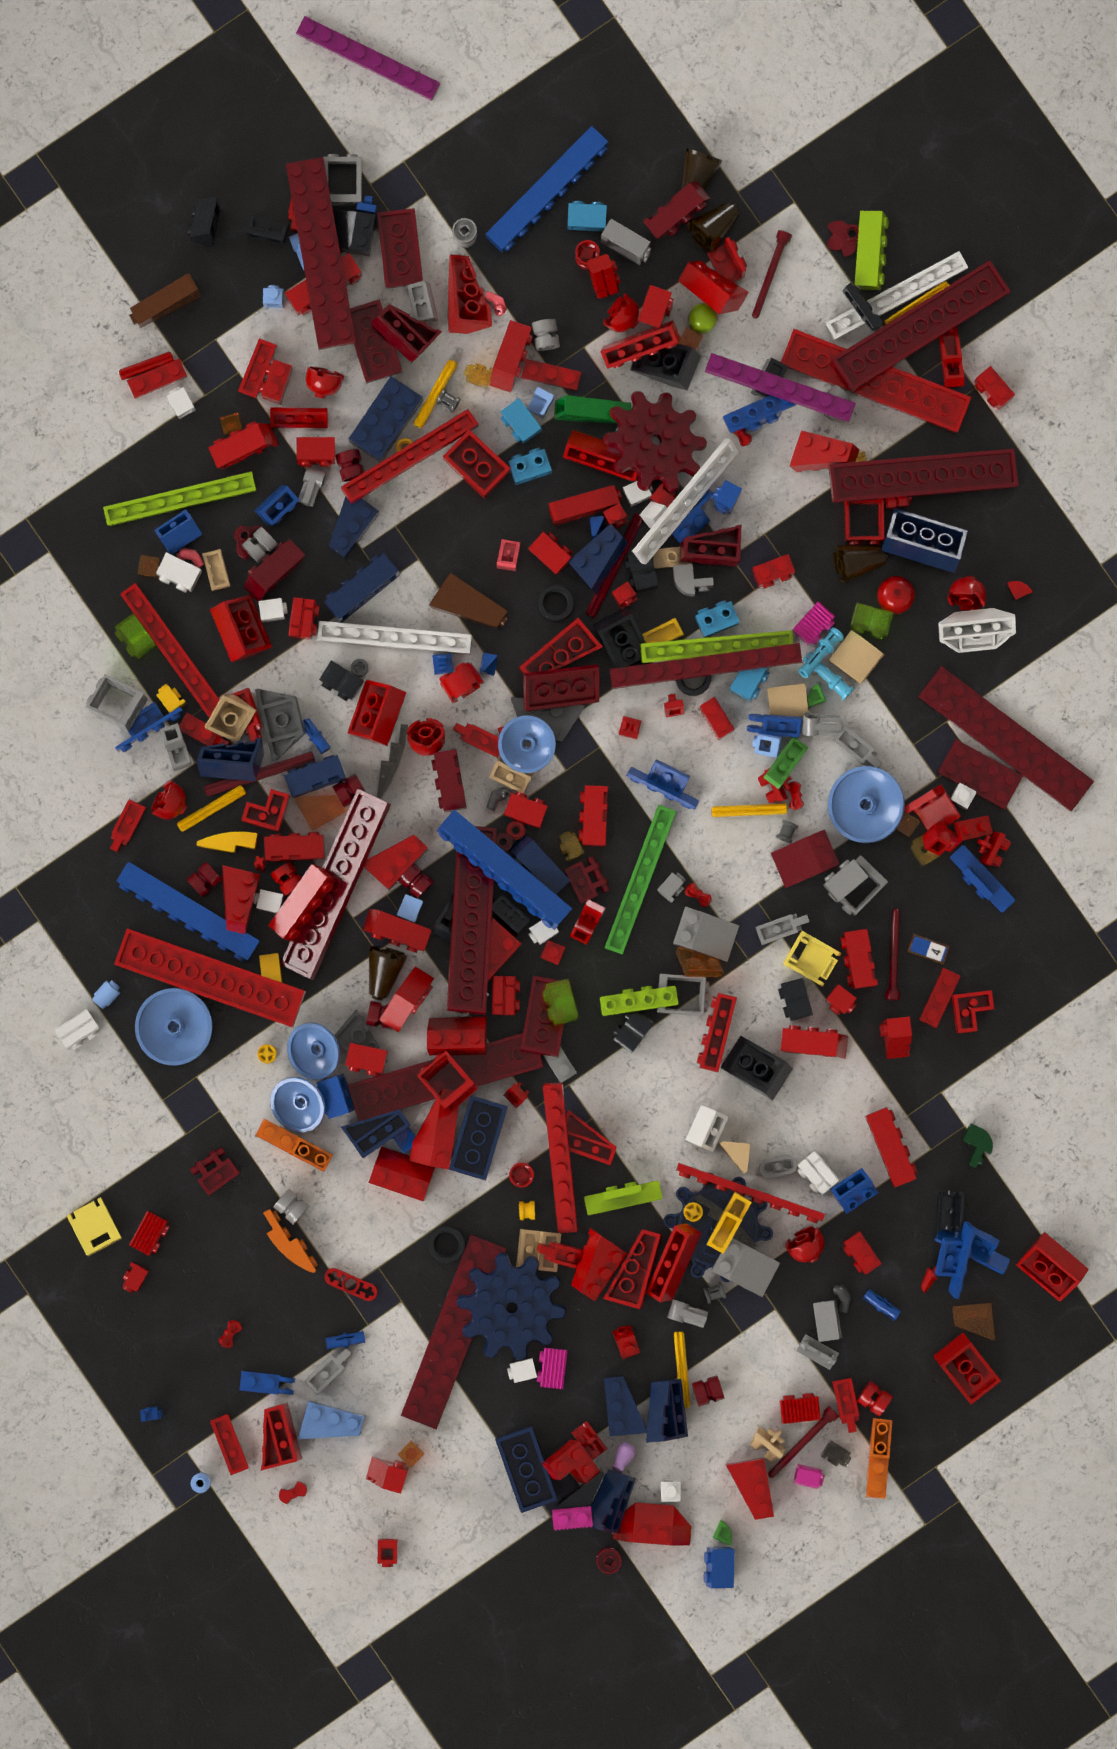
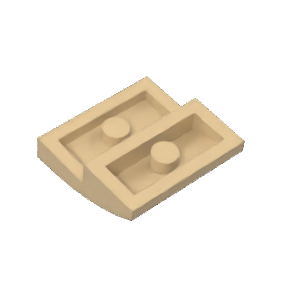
M851 630L830 657L829 662L862 685L884 654Z
M805 683L767 688L770 715L802 717L803 723V714L808 712Z
M499 756L489 778L524 794L534 772L521 773L507 766L501 756Z
M520 1229L516 1267L522 1266L527 1257L535 1256L539 1261L537 1270L557 1272L558 1264L545 1259V1255L538 1253L536 1249L538 1243L549 1245L550 1242L560 1243L561 1234Z

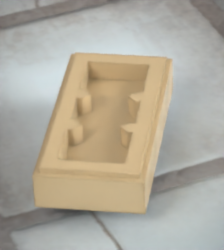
M680 547L659 549L652 557L654 569L692 564L679 562Z
M221 549L203 553L211 590L215 591L231 587Z

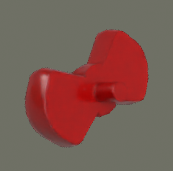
M744 429L733 433L738 437L741 446H748L752 442V436L745 433Z
M792 781L789 783L790 789L788 790L792 797L789 807L793 810H800L804 806L800 792L801 784Z
M694 883L686 886V896L697 899L702 907H706L711 903V895L703 893L701 889L698 890Z
M231 1320L228 1322L224 1335L219 1338V1343L222 1347L230 1348L233 1346L235 1333L242 1330V1326L238 1321Z
M298 1481L295 1487L290 1490L280 1489L279 1499L281 1502L288 1504L297 1496H306L307 1487L303 1482Z

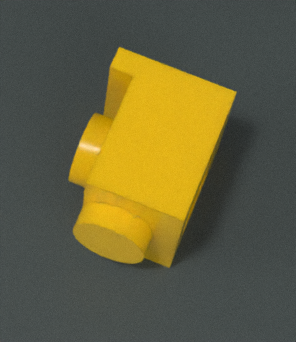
M167 684L158 690L157 697L169 713L187 704L184 699L180 701L181 695L175 688L171 690Z

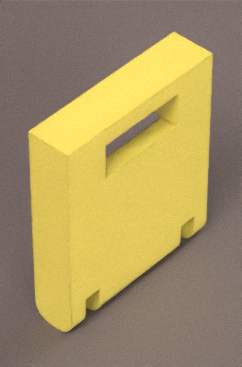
M801 931L783 965L823 987L825 983L818 980L819 977L825 980L828 979L838 961L832 957V954L840 957L842 953ZM799 942L806 944V947L797 961L791 958Z
M101 1197L97 1199L100 1206L97 1207L95 1201H92L73 1212L76 1217L75 1219H73L71 1214L66 1215L87 1256L122 1239ZM108 1232L111 1239L94 1247L91 1241Z

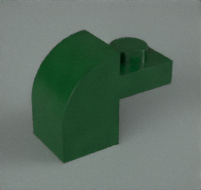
M970 1123L962 1141L975 1147L967 1165L976 1168L977 1165L981 1166L985 1158L982 1155L983 1152L992 1153L993 1142L987 1131Z

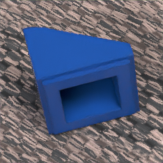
M605 516L590 518L591 538L594 539L605 529Z
M483 654L480 666L481 674L495 675L498 655Z
M408 1127L393 1137L402 1152L405 1153L412 1148L415 1135Z

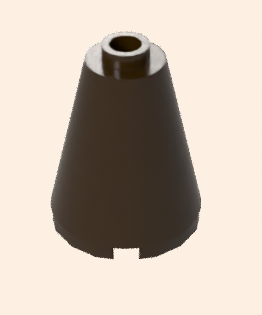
M686 148L681 190L690 182L697 181L705 191L720 167L722 160Z
M726 202L690 220L687 224L688 232L692 231L694 234L692 239L700 248L706 252L708 250L713 252L738 219L739 208L734 203Z
M838 545L834 547L837 551L833 553V564L836 574L840 573L842 577L839 578L841 583H847L884 566L888 560V554L882 551L881 546Z
M370 946L369 994L372 995L373 999L382 1001L383 998L388 997L407 959V955L404 952L388 947L379 950L380 946Z

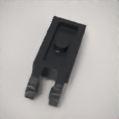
M852 283L846 285L843 293L871 331L874 332L880 329L883 324L882 319H880L879 315L873 314L871 305L863 300L859 288L856 285L853 286Z

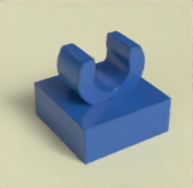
M365 195L364 203H357L356 212L375 214L376 216L377 208L376 205H372L373 197Z
M451 653L432 655L434 675L453 673Z

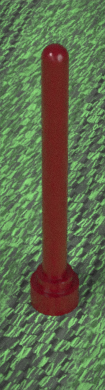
M782 230L777 232V246L752 313V317L755 319L760 316L784 246H787L791 241L792 234Z
M898 908L892 911L889 988L885 992V1000L893 1001L900 1000L899 988H897L900 910Z
M830 1406L824 1410L825 1413L822 1415L821 1420L768 1472L770 1478H774L828 1422H835L840 1417Z

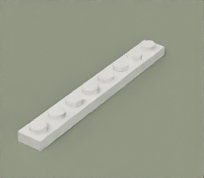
M960 251L867 300V302L871 305L873 314L881 316L967 270L968 266ZM854 308L826 322V326L834 341L865 325V322Z
M725 438L632 550L642 564L646 565L739 453L730 439Z
M319 621L317 640L470 654L472 635Z

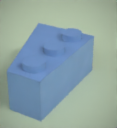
M309 1400L298 1439L359 1436L365 1415Z

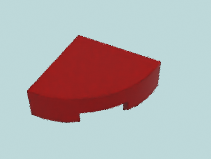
M1011 581L1007 583L1014 600L1032 593L1031 588L1023 582Z

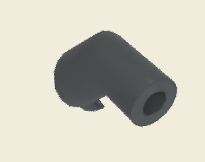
M506 787L492 791L486 808L495 811L497 803L508 799L511 796V791Z
M836 1285L833 1288V1293L838 1295L841 1300L838 1311L848 1313L851 1295L845 1286Z

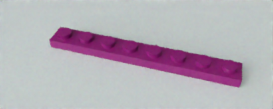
M304 16L296 32V35L430 101L433 100L440 86V82Z
M711 353L705 369V373L846 422L850 421L856 404L855 402Z

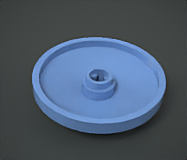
M871 766L856 767L842 774L834 783L828 798V812L835 828L846 838L860 843L878 842L890 836L899 826L905 810L904 794L896 779L888 772Z
M170 988L154 993L145 1000L136 1016L135 1033L140 1047L151 1059L165 1065H183L195 1060L205 1051L212 1036V1018L207 1006L198 996L183 989Z

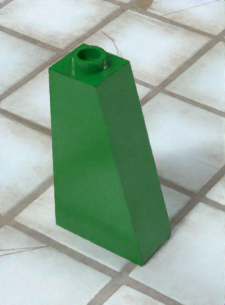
M565 395L555 400L554 420L617 424L609 415L610 409L614 406H619L629 411L632 408L631 403Z

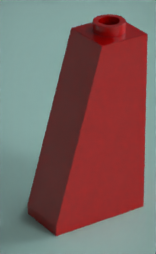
M612 485L549 503V512L554 527L605 511L620 503L619 500H622L620 490L615 489V486Z

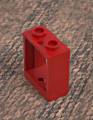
M884 499L844 502L845 543L854 546L861 545V542H868L871 546L880 545V542L884 541ZM878 504V536H850V505Z
M447 1051L439 1053L434 1058V1061L430 1065L424 1066L417 1075L449 1114L479 1089ZM450 1062L466 1082L443 1100L428 1080Z

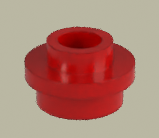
M519 821L509 823L507 834L513 840H520L524 837L526 829L523 823ZM514 827H518L520 829V832L518 834H514L512 832Z

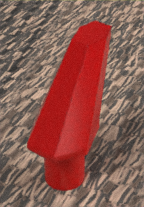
M936 1266L932 1269L927 1268L921 1284V1289L924 1293L937 1280L935 1274Z

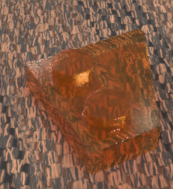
M336 795L294 798L312 831L346 813Z
M677 947L676 955L686 977H722L723 969L717 958L683 947Z
M991 1303L952 1306L954 1326L990 1340H995Z

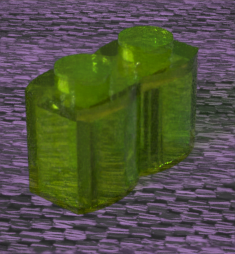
M856 603L850 627H853L855 632L864 634V631L872 633L871 636L882 639L883 636L887 637L893 613Z
M131 614L115 626L117 630L115 635L121 642L123 640L128 645L126 650L131 657L136 656L139 659L157 646L134 614Z

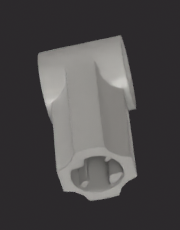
M307 467L303 478L304 483L298 498L299 503L311 507L314 506L327 472Z
M805 712L803 714L802 733L806 736H816L819 733H839L841 730L840 715H820L816 712Z
M673 1299L667 1318L704 1328L708 1312Z

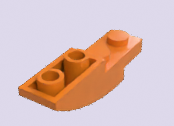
M264 1118L255 1134L258 1138L323 1172L333 1156L329 1152Z
M271 1209L265 1211L263 1214L273 1229L266 1234L278 1250L299 1267L312 1273L316 1272L317 1269L315 1267L318 1264L313 1256L309 1257L306 1250L308 1248L302 1239L299 1241L298 1238L290 1241L291 1234L286 1227L282 1228L279 1221H281V1218L277 1211H272Z
M873 1418L867 1467V1498H886L892 1420Z

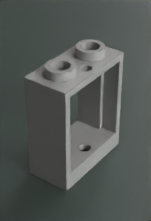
M328 154V157H323L328 182L329 164H357L356 194H330L332 206H357L358 202L362 203V158L358 157L357 154H347V157H339L338 154Z
M610 219L601 234V243L638 265H641L642 261L646 262L651 254L650 241Z
M104 674L103 678L98 680L93 695L88 697L86 708L90 713L129 732L148 699L144 693ZM111 686L133 697L120 720L98 709Z
M861 855L855 861L878 886L856 908L845 898L840 901L843 904L842 909L847 914H853L854 916L888 883ZM828 893V895H829L835 902H837V901L834 899V897H833L830 893Z
M659 975V988L667 987V980L700 982L698 1011L661 1007L657 1008V1013L703 1016L704 1012H707L708 1001L704 1000L705 993H709V982L706 981V977Z

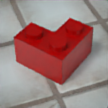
M271 789L266 807L247 802L241 819L242 822L280 833L290 795Z
M992 990L951 996L956 1034L978 1031L975 1012L994 1009Z
M350 1043L345 1066H349V1071L360 1073V1069L367 1070L368 1075L379 1077V1073H384L388 1051Z
M577 1440L568 1441L542 1462L551 1478L561 1480L571 1472L578 1483L586 1484L600 1473V1470L582 1444Z

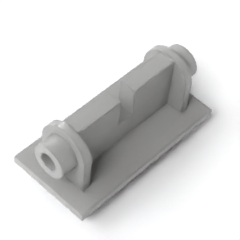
M806 1334L796 1350L829 1370L835 1364L839 1355L835 1350Z

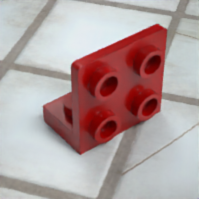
M727 237L725 238L724 245L716 248L713 252H708L707 256L717 273L735 283L745 277L747 264L743 257H739L737 253L739 249L735 241H731Z
M942 784L905 806L907 814L911 811H914L915 814L917 813L927 831L938 821L949 825L961 817Z

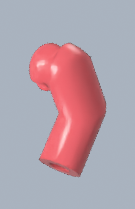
M487 291L484 298L486 301L493 303L494 313L497 316L504 315L506 313V305L503 297Z
M182 548L177 553V558L192 560L197 568L205 565L196 550Z

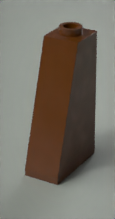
M190 273L132 306L130 308L132 314L129 316L134 325L138 323L139 327L142 328L201 296Z
M452 573L449 574L429 604V607L495 629L499 626L503 627L509 618L506 616L508 614L507 610Z

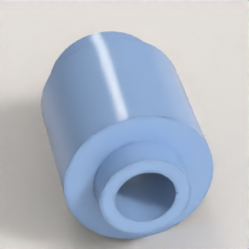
M106 980L94 993L95 996L92 1000L104 1009L120 994V987L113 980L110 982Z
M199 1472L191 1479V1487L197 1493H203L211 1486V1478L207 1473ZM198 1480H203L204 1485L202 1487L197 1485Z

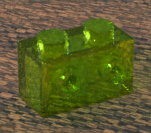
M569 979L546 984L543 997L544 1001L549 1003L550 1008L547 1009L550 1020H553L554 1025L577 1020L578 1012Z

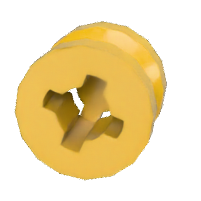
M262 1045L257 1052L258 1059L266 1064L272 1063L277 1058V1050L272 1045Z
M519 1201L520 1220L525 1218L535 1220L534 1201L529 1203Z
M691 1202L685 1206L683 1213L687 1220L695 1222L701 1219L703 1210L698 1203Z

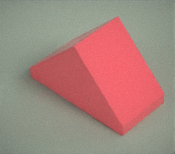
M501 540L497 569L516 572L520 542Z

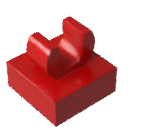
M675 694L668 695V702L664 703L666 718L685 714L683 699L676 700Z
M623 716L619 735L637 740L642 720Z
M521 1082L517 1085L514 1083L503 1094L516 1109L528 1098L527 1095L529 1093V1090L523 1092L519 1088L522 1085Z

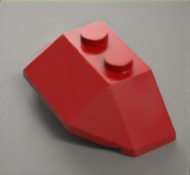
M635 1502L625 1510L618 1534L613 1533V1539L671 1546L690 1545L691 1525L674 1505Z

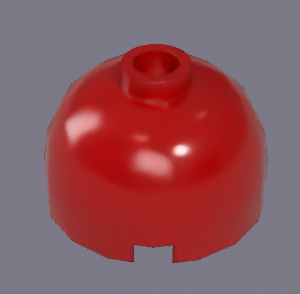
M623 294L624 298L621 296L617 298L607 312L610 314L608 320L604 318L603 324L614 332H626L630 328L634 329L639 323L637 319L639 307L626 294Z
M310 366L307 367L306 386L315 393V397L326 399V396H332L340 390L345 375L336 371L333 374V372L327 371L328 369Z
M888 577L878 588L877 600L884 611L889 613L901 614L906 612L915 600L914 586L904 577Z
M973 576L957 579L949 589L948 602L953 607L954 604L959 605V609L963 611L979 610L981 606L985 607L986 589Z
M426 718V721L422 722L417 720L411 724L407 730V740L411 749L422 756H431L441 751L445 744L443 724L432 718Z
M169 780L163 785L165 790L157 794L151 808L153 815L165 820L173 819L178 814L182 815L187 808L184 790L178 784Z
M813 1226L797 1231L794 1234L796 1238L792 1241L790 1238L785 1244L786 1250L793 1259L799 1262L812 1263L817 1261L825 1247L821 1231L818 1227L814 1229Z

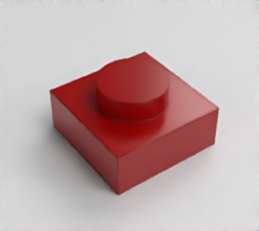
M548 940L540 958L558 965L566 947Z

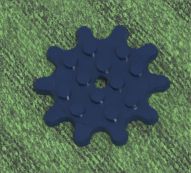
M735 1177L732 1180L735 1183L746 1186V1181L742 1177ZM710 1182L708 1185L703 1184V1188L697 1193L691 1192L686 1187H680L676 1191V1197L682 1203L681 1212L678 1214H667L663 1219L664 1225L668 1228H674L675 1225L687 1223L701 1232V1236L691 1256L693 1264L690 1273L694 1278L702 1277L708 1268L713 1267L720 1253L708 1246L707 1242L713 1232V1224L719 1221L734 1193L730 1189H727L726 1192L715 1188L716 1185ZM751 1201L752 1203L733 1236L734 1239L753 1249L757 1241H768L773 1237L772 1229L762 1226L758 1222V1215L768 1206V1203L764 1201L763 1204ZM691 1202L698 1203L703 1210L701 1219L695 1222L687 1220L683 1213L685 1206ZM720 1276L722 1281L730 1282V1280Z
M499 1253L495 1258L496 1268L493 1272L485 1273L480 1268H473L469 1272V1277L475 1283L476 1289L471 1295H460L456 1301L459 1308L467 1309L472 1314L471 1321L463 1326L462 1333L467 1338H472L475 1335L484 1336L486 1339L484 1354L489 1358L495 1357L502 1347H509L513 1351L514 1358L522 1361L527 1357V1345L533 1340L538 1341L543 1346L552 1344L553 1335L547 1330V1323L551 1319H561L566 1314L564 1306L554 1304L551 1301V1294L559 1288L560 1279L557 1276H550L546 1279L539 1278L536 1273L539 1261L535 1256L527 1257L522 1266L514 1267L511 1265L507 1254ZM510 1302L516 1303V1311L508 1312L506 1309L507 1305Z

